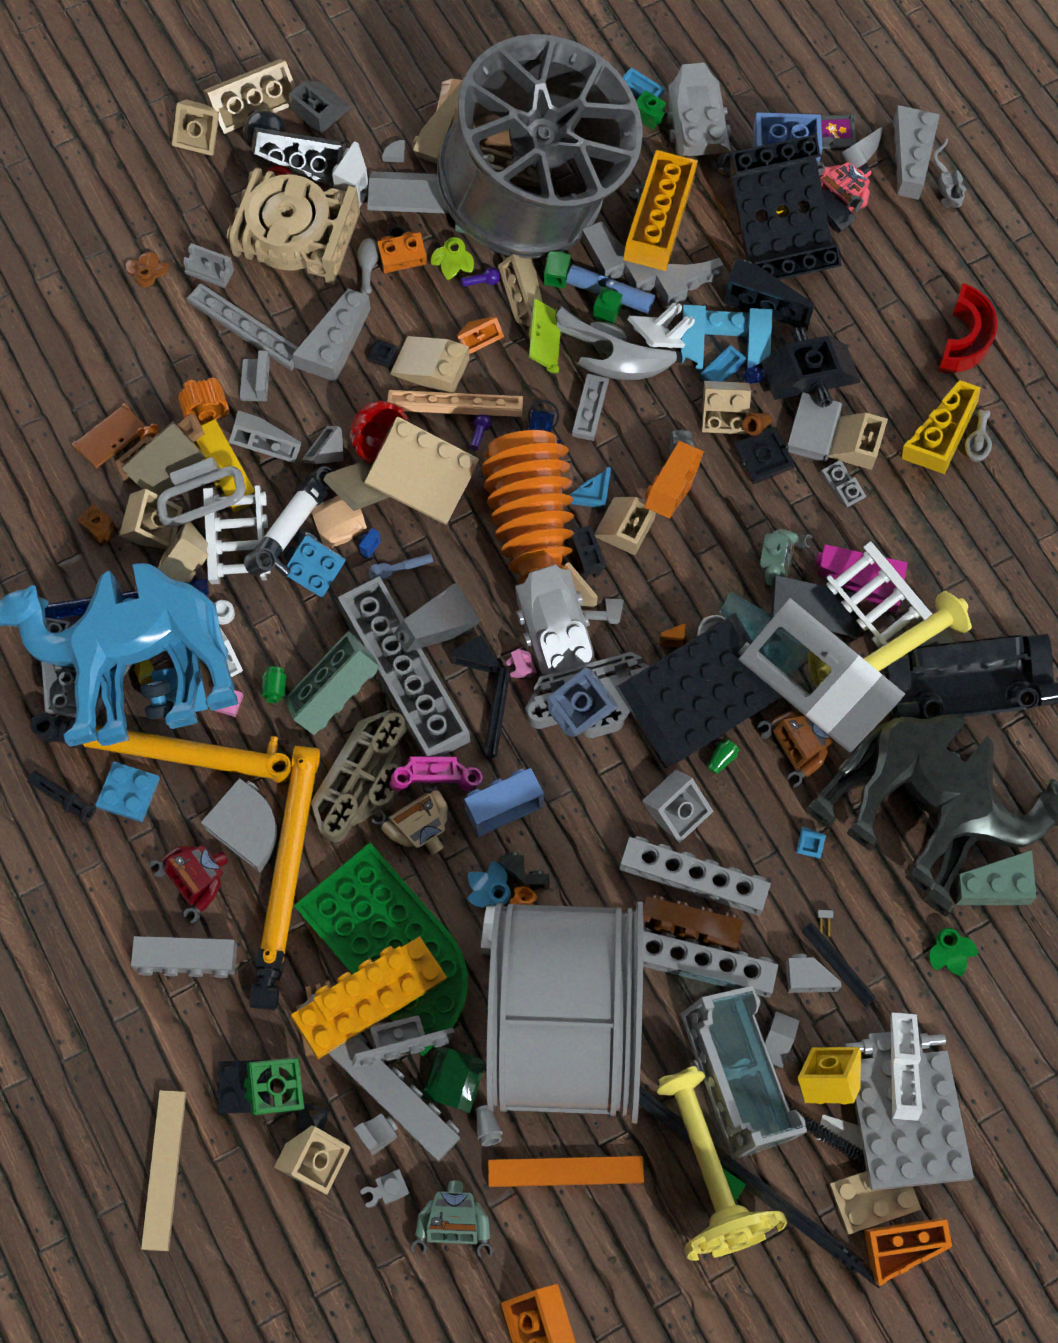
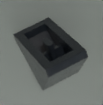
M481 635L452 650V664L497 675L498 662Z

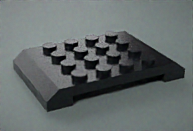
M736 613L726 617L712 628L615 686L664 769L685 759L781 697L779 693L738 660L741 657L738 654L739 650L746 642L751 645L753 641Z

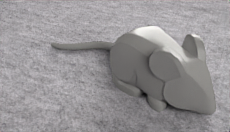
M946 138L944 144L934 152V161L942 171L938 180V187L940 193L944 196L941 200L942 205L945 208H959L965 197L964 192H966V187L961 185L963 182L962 175L958 170L954 173H949L947 168L937 158L938 153L948 143V138Z

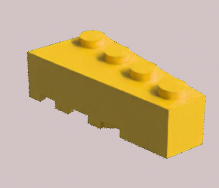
M959 380L944 397L938 408L932 411L927 421L916 430L915 435L910 441L908 440L904 444L902 459L945 474L979 401L981 387Z

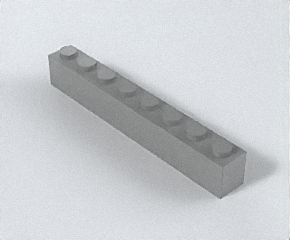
M313 994L299 1009L311 1003L316 996ZM361 1033L328 1053L438 1162L460 1140V1137L457 1135L460 1130L450 1120L445 1123L439 1117L441 1112L431 1102L426 1105L420 1099L423 1094L413 1084L408 1087L402 1081L404 1075L393 1066L390 1069L383 1063L386 1058L376 1060L375 1064L368 1067H361V1065L353 1066L352 1060L355 1054L370 1050L365 1045L368 1040Z

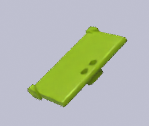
M534 299L532 324L529 327V358L547 367L549 372L558 373L561 331L555 319L557 309L554 310L538 299Z

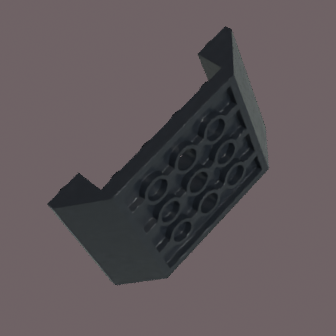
M817 134L731 152L730 180L746 260L758 265L779 280L842 266L838 244H832L816 158L820 157L821 154ZM800 201L807 204L808 209L806 213L798 211L797 205ZM778 206L786 208L787 214L784 218H780L777 215L776 210ZM758 210H762L766 214V219L763 223L756 220L755 214Z

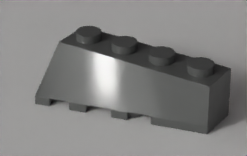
M254 127L251 149L254 154L283 165L297 173L304 174L334 188L332 171L335 165H339L341 162L344 146L340 141Z

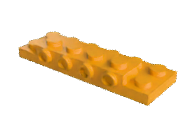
M420 936L403 947L399 946L394 949L390 946L384 949L379 954L381 958L374 962L371 959L364 961L358 966V972L353 975L350 972L341 975L336 980L338 984L331 988L328 985L321 987L315 992L316 997L313 998L311 1003L291 1014V1019L317 1060L446 981L447 976Z

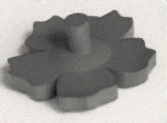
M637 182L632 183L631 191L628 192L630 199L633 201L638 199V204L645 183H641V186Z

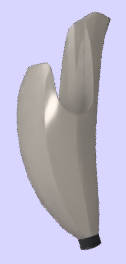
M562 306L556 311L555 319L561 332L598 346L606 352L607 359L604 360L580 357L577 364L591 373L617 380H640L653 377L667 370L675 362L681 363L683 360L681 351L675 352L631 344L584 323Z

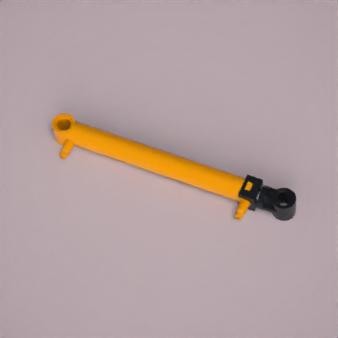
M39 713L32 718L30 727L35 736L43 743H65L64 734L72 728L75 718L66 720L52 717L47 713ZM43 725H50L47 731H40ZM96 725V733L104 726ZM127 730L128 741L102 746L96 740L71 746V748L87 750L88 747L269 778L277 783L287 782L292 772L289 758L285 754L276 753L278 746L277 736H271L266 754ZM279 764L286 766L281 772L274 771V768Z
M295 745L293 750L292 772L261 948H258L255 965L257 967L255 976L260 979V982L253 983L250 1008L272 1011L277 1009L279 986H275L274 983L275 981H280L281 974L284 971L288 931L315 774L320 760L319 748Z

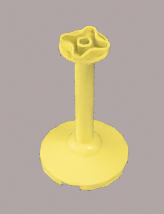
M947 591L939 593L935 599L936 613L871 653L864 660L877 671H880L947 627L958 634L966 633L972 628L967 612V602L963 598L958 599ZM810 650L808 653V666L814 685L817 688L831 673V667Z
M696 1066L660 1078L658 1080L659 1086L656 1089L659 1095L675 1096L715 1209V1213L710 1218L709 1227L689 1241L684 1247L686 1258L692 1261L699 1260L697 1254L711 1252L713 1258L743 1250L766 1240L764 1233L770 1231L775 1226H777L779 1232L787 1224L784 1213L780 1211L749 1212L744 1206L735 1205L694 1088L705 1078V1073L698 1071Z

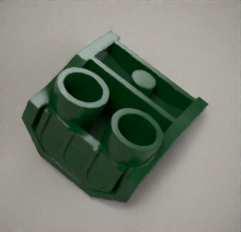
M437 1047L421 1098L432 1100L470 1114L486 1062L450 1048Z

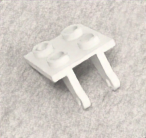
M673 303L658 318L629 316L627 319L634 326V330L646 339V343L654 348H684L685 343L681 340V337L695 322L692 316L690 318L686 316L671 331L667 328L675 315L681 312L682 306L680 303L677 305Z

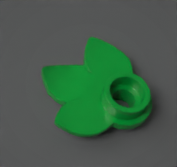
M943 928L937 933L936 945L930 950V964L935 971L946 966L951 973L963 976L967 968V957L977 956L978 950L970 938L961 937L952 928ZM944 937H949L952 940V944H946Z

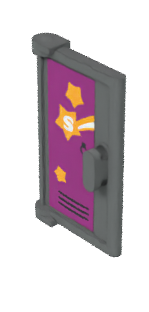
M850 113V115L821 116L823 149H847L857 143L855 113Z

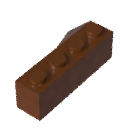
M658 895L646 896L643 907V927L650 929L651 933L658 935L670 933L675 935V939L678 940L694 939L699 941L700 945L707 947L718 945L723 947L724 951L731 953L737 950L743 920L738 919L737 915L732 913L717 914L714 913L713 909L707 907L692 908L690 904L683 901L668 902L666 898Z

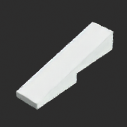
M891 1013L892 1119L918 1121L922 1113V1100L919 1077L921 1057L917 1014Z

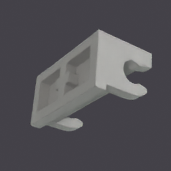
M191 243L188 248L189 258L184 257L185 274L225 288L234 272L231 258Z

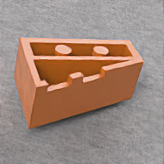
M679 441L665 466L662 467L659 476L656 475L652 485L648 486L644 498L647 499L644 508L670 519L691 489L704 451Z
M943 1218L864 1230L870 1269L873 1271L875 1285L878 1286L887 1283L886 1281L909 1271L910 1268L952 1247L948 1221Z

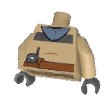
M423 783L424 795L388 817V819L383 812H379L383 820L375 822L372 818L375 827L382 829L392 841L405 847L413 846L414 848H419L425 844L431 855L440 851L443 845L437 835L446 830L444 825L447 822V803L440 791H438L437 783H432V789L426 788Z

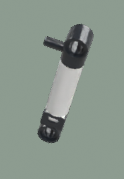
M323 466L306 475L305 481L301 482L293 492L294 497L258 546L245 557L244 566L248 573L257 576L275 568L284 577L290 574V569L278 557L312 510L320 505L328 495L326 490L331 487L323 479L326 474L334 472L331 468Z

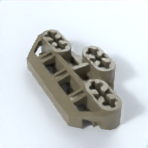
M388 710L358 721L312 799L311 805L320 834L326 836L330 841H342L352 826L378 815L379 812L387 811L397 797L399 791L391 789L388 776L392 777L395 770L402 767L399 744L405 736L406 725L405 719L401 714ZM383 720L376 733L371 735V723ZM396 724H399V727H394V729L391 731V726H396ZM387 741L388 748L383 747L382 749H379V745L384 746ZM361 744L368 749L364 751L359 762L356 764L354 761L361 751V747L358 746ZM342 772L351 776L341 792H337L345 776L341 775ZM383 793H384L385 800H384V799H380L379 802H378V801L376 800V797L380 798V797H382V795H383ZM325 801L333 804V807H331L326 818L322 821L319 811L321 814L325 812L328 807L325 804ZM349 805H351L352 809L347 808L344 812L343 806L348 807ZM339 823L340 830L335 829L332 832L331 827L336 828Z

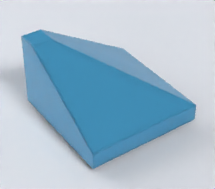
M802 826L796 853L821 859L826 834Z

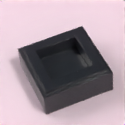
M376 340L368 360L369 362L390 368L398 348L395 345Z

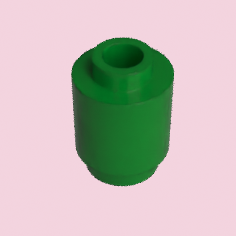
M267 667L263 673L261 697L268 703H279L280 700L285 698L286 675L283 668Z

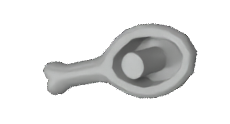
M371 238L364 239L357 251V260L362 269L360 293L365 295L372 292L370 286L371 271L378 260L379 254L378 244Z
M979 409L977 411V429L969 435L965 442L966 454L974 462L984 460L992 448L991 439L986 433L987 419L990 417L989 410Z

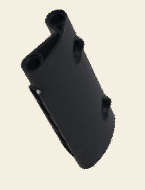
M1048 634L1030 636L1010 635L918 646L884 668L885 677L905 693L892 709L894 718L913 717L930 719L947 714L968 717L1058 704V682L1054 681L1051 640ZM1027 691L1028 700L1022 703L1020 700L1021 695ZM930 703H934L935 711L932 714H927V706Z

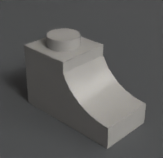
M382 1113L368 1122H362L354 1128L372 1156L398 1138L394 1132L398 1127L390 1116L385 1119Z

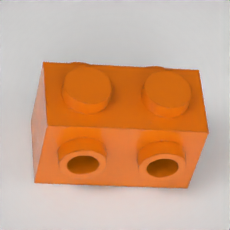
M406 232L400 237L387 236L382 238L381 241H377L384 274L426 265L427 256L421 232Z

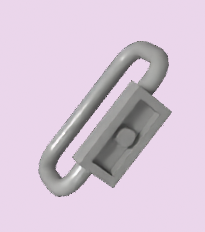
M211 457L170 473L171 481L175 486L168 488L160 494L157 500L158 516L161 523L165 526L175 527L236 504L243 498L245 493V484L241 471L232 466L220 468L214 458ZM231 475L234 477L236 491L233 495L179 516L168 517L166 502L171 497Z

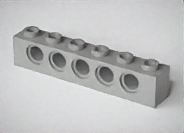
M629 837L619 870L757 916L761 915L771 883L766 882L764 877L759 875H752L751 877L742 874L743 872L740 869L734 867L723 868L716 861L709 859L702 861L696 859V856L689 852L678 853L672 851L671 847L664 844L656 846L650 844L643 837ZM650 854L654 857L655 861L653 863H646L643 861L642 856ZM674 862L677 864L678 870L670 871L666 868L665 864ZM698 870L702 877L694 879L689 875V871ZM720 877L724 880L725 885L718 887L713 883L712 879ZM744 885L748 888L749 893L745 895L740 894L736 887Z
M643 927V967L735 990L753 986L755 993L759 996L770 998L772 995L778 964L773 963L772 959L767 957L751 958L748 957V953L743 951L727 952L718 945L703 946L694 939L682 941L675 939L676 936L673 934L661 933V935L651 933L650 929ZM651 943L658 946L659 952L651 954L646 950V946ZM675 949L680 950L683 953V958L675 960L671 957L670 952ZM699 955L704 956L708 964L699 966L694 958ZM723 961L728 962L732 970L730 972L722 971L719 963ZM747 967L754 969L756 977L748 978L744 974V969Z

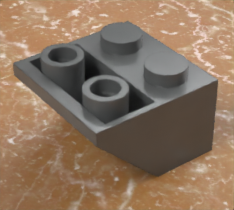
M303 81L289 93L291 110L320 134L325 132L351 109V105L321 81Z

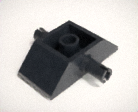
M800 327L801 333L799 328H796L791 333L795 342L785 344L761 362L774 400L802 395V392H814L819 407L824 408L823 402L825 407L833 402L828 389L860 383L857 370L846 344L831 336L808 339L804 327Z

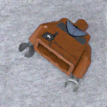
M788 711L773 718L771 723L761 721L758 724V730L764 727L769 729L761 734V738L764 739L769 738L773 730L795 769H801L799 772L790 773L787 779L788 781L793 776L798 777L799 782L793 786V788H797L801 785L804 776H810L822 766L828 754L827 747L832 742L830 736L804 714Z

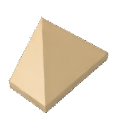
M569 562L566 563L565 566L570 569L575 589L582 596L583 604L580 606L595 607L598 596Z

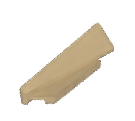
M500 253L503 262L498 265L515 321L530 327L532 324L533 300L538 299L542 302L534 260L520 258L515 254L507 256Z

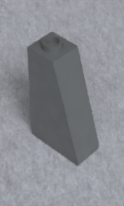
M454 583L405 618L394 632V635L404 651L409 652L470 634L480 622V619L458 584Z

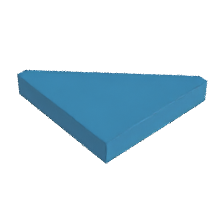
M607 467L605 471L596 477H592L579 486L577 490L569 494L574 498L571 504L605 509L611 468Z

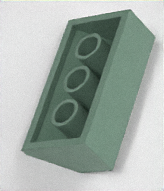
M350 631L334 645L284 698L293 720L313 735L326 727L328 720L335 713L343 709L347 700L351 696L356 695L366 680L372 678L380 667L375 657Z

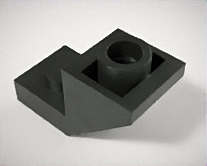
M507 852L504 856H500V865L521 887H529L532 890L549 889V874H544V871L541 870L530 871L529 874H525L524 855H519L518 852Z

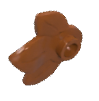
M152 251L143 253L139 260L129 259L126 262L127 273L134 276L135 282L141 287L152 286L155 279L166 275L170 267L168 263H159L158 255Z

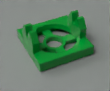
M299 1057L247 1063L248 1078L245 1079L244 1088H247L245 1098L248 1102H251L252 1116L304 1109ZM279 1067L287 1070L289 1073L287 1081L280 1076ZM267 1068H270L271 1077L267 1082L257 1084L260 1074ZM274 1078L281 1080L283 1083V1089L280 1093H274L270 1089V1082ZM288 1089L291 1098L285 1104H282V1094ZM267 1091L272 1095L274 1106L265 1103L258 1095V1092Z

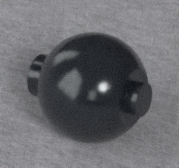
M256 109L251 111L243 126V136L250 148L252 147L254 127L286 132V127L281 117L270 110Z

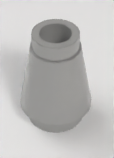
M488 1105L478 1107L476 1109L478 1140L481 1141L482 1146H491L501 1142L503 1132L493 1111H488Z

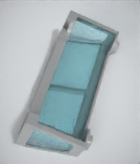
M753 986L702 997L680 1013L700 1071L705 1073L704 1082L732 1160L796 1139L807 1132L804 1117L796 1110H789L754 1016L760 1006V999L755 993Z

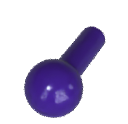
M488 268L483 274L460 278V285L465 287L484 282L494 285L499 282L500 273L495 268Z
M477 415L474 418L475 432L470 445V449L473 451L479 449L484 431H487L491 426V419L488 415Z

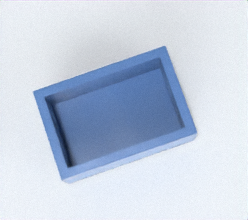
M531 768L527 770L519 769L512 773V777L506 780H495L488 788L482 791L476 789L467 794V798H464L465 813L477 837L543 808L544 792Z

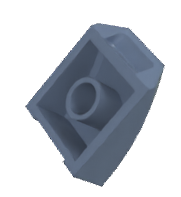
M586 667L547 698L550 714L563 732L573 737L589 729L618 708L616 701L599 678Z

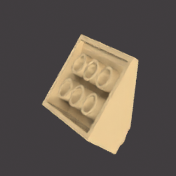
M396 417L389 427L364 484L446 525L473 474L479 458Z

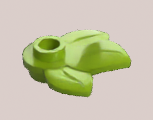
M453 237L448 239L443 247L433 252L431 265H441L444 277L450 280L460 269L468 274H472L474 259L466 251L464 242L459 238ZM452 245L459 247L457 251H452L450 248Z

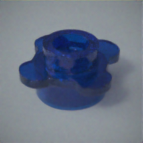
M759 367L747 368L742 378H745V382L749 384L762 382L765 370H760Z

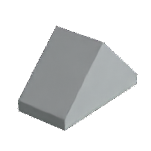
M777 1011L767 1033L765 1045L772 1064L783 1068L795 1040L799 1020Z

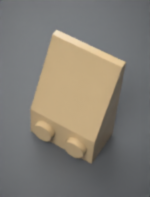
M407 336L392 368L391 375L438 392L455 393L469 362V346L449 339Z

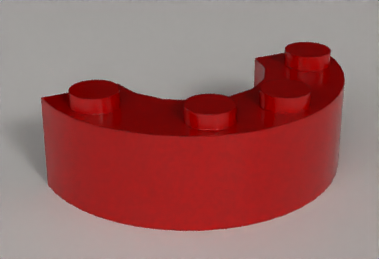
M962 283L957 295L952 315L961 319L966 324L969 335L958 340L948 339L942 353L939 372L957 373L969 370L979 364L987 355L997 333L998 320L992 303L978 289Z

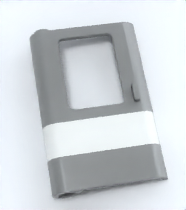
M791 598L750 645L746 642L738 652L741 655L738 659L849 753L856 748L905 695L903 691ZM778 627H783L831 667V673L812 694L806 692L759 652V649Z

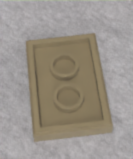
M172 422L126 462L122 469L142 490L147 489L160 496L163 491L174 484L171 481L170 473L200 462L205 455Z
M365 461L328 473L323 479L353 511L390 498L388 495L364 484L372 464Z

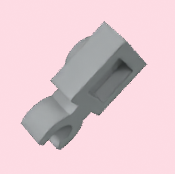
M400 1169L375 1179L378 1187H365L360 1191L362 1195L366 1193L373 1194V1200L365 1204L367 1208L374 1207L381 1198H383L385 1205L409 1195Z

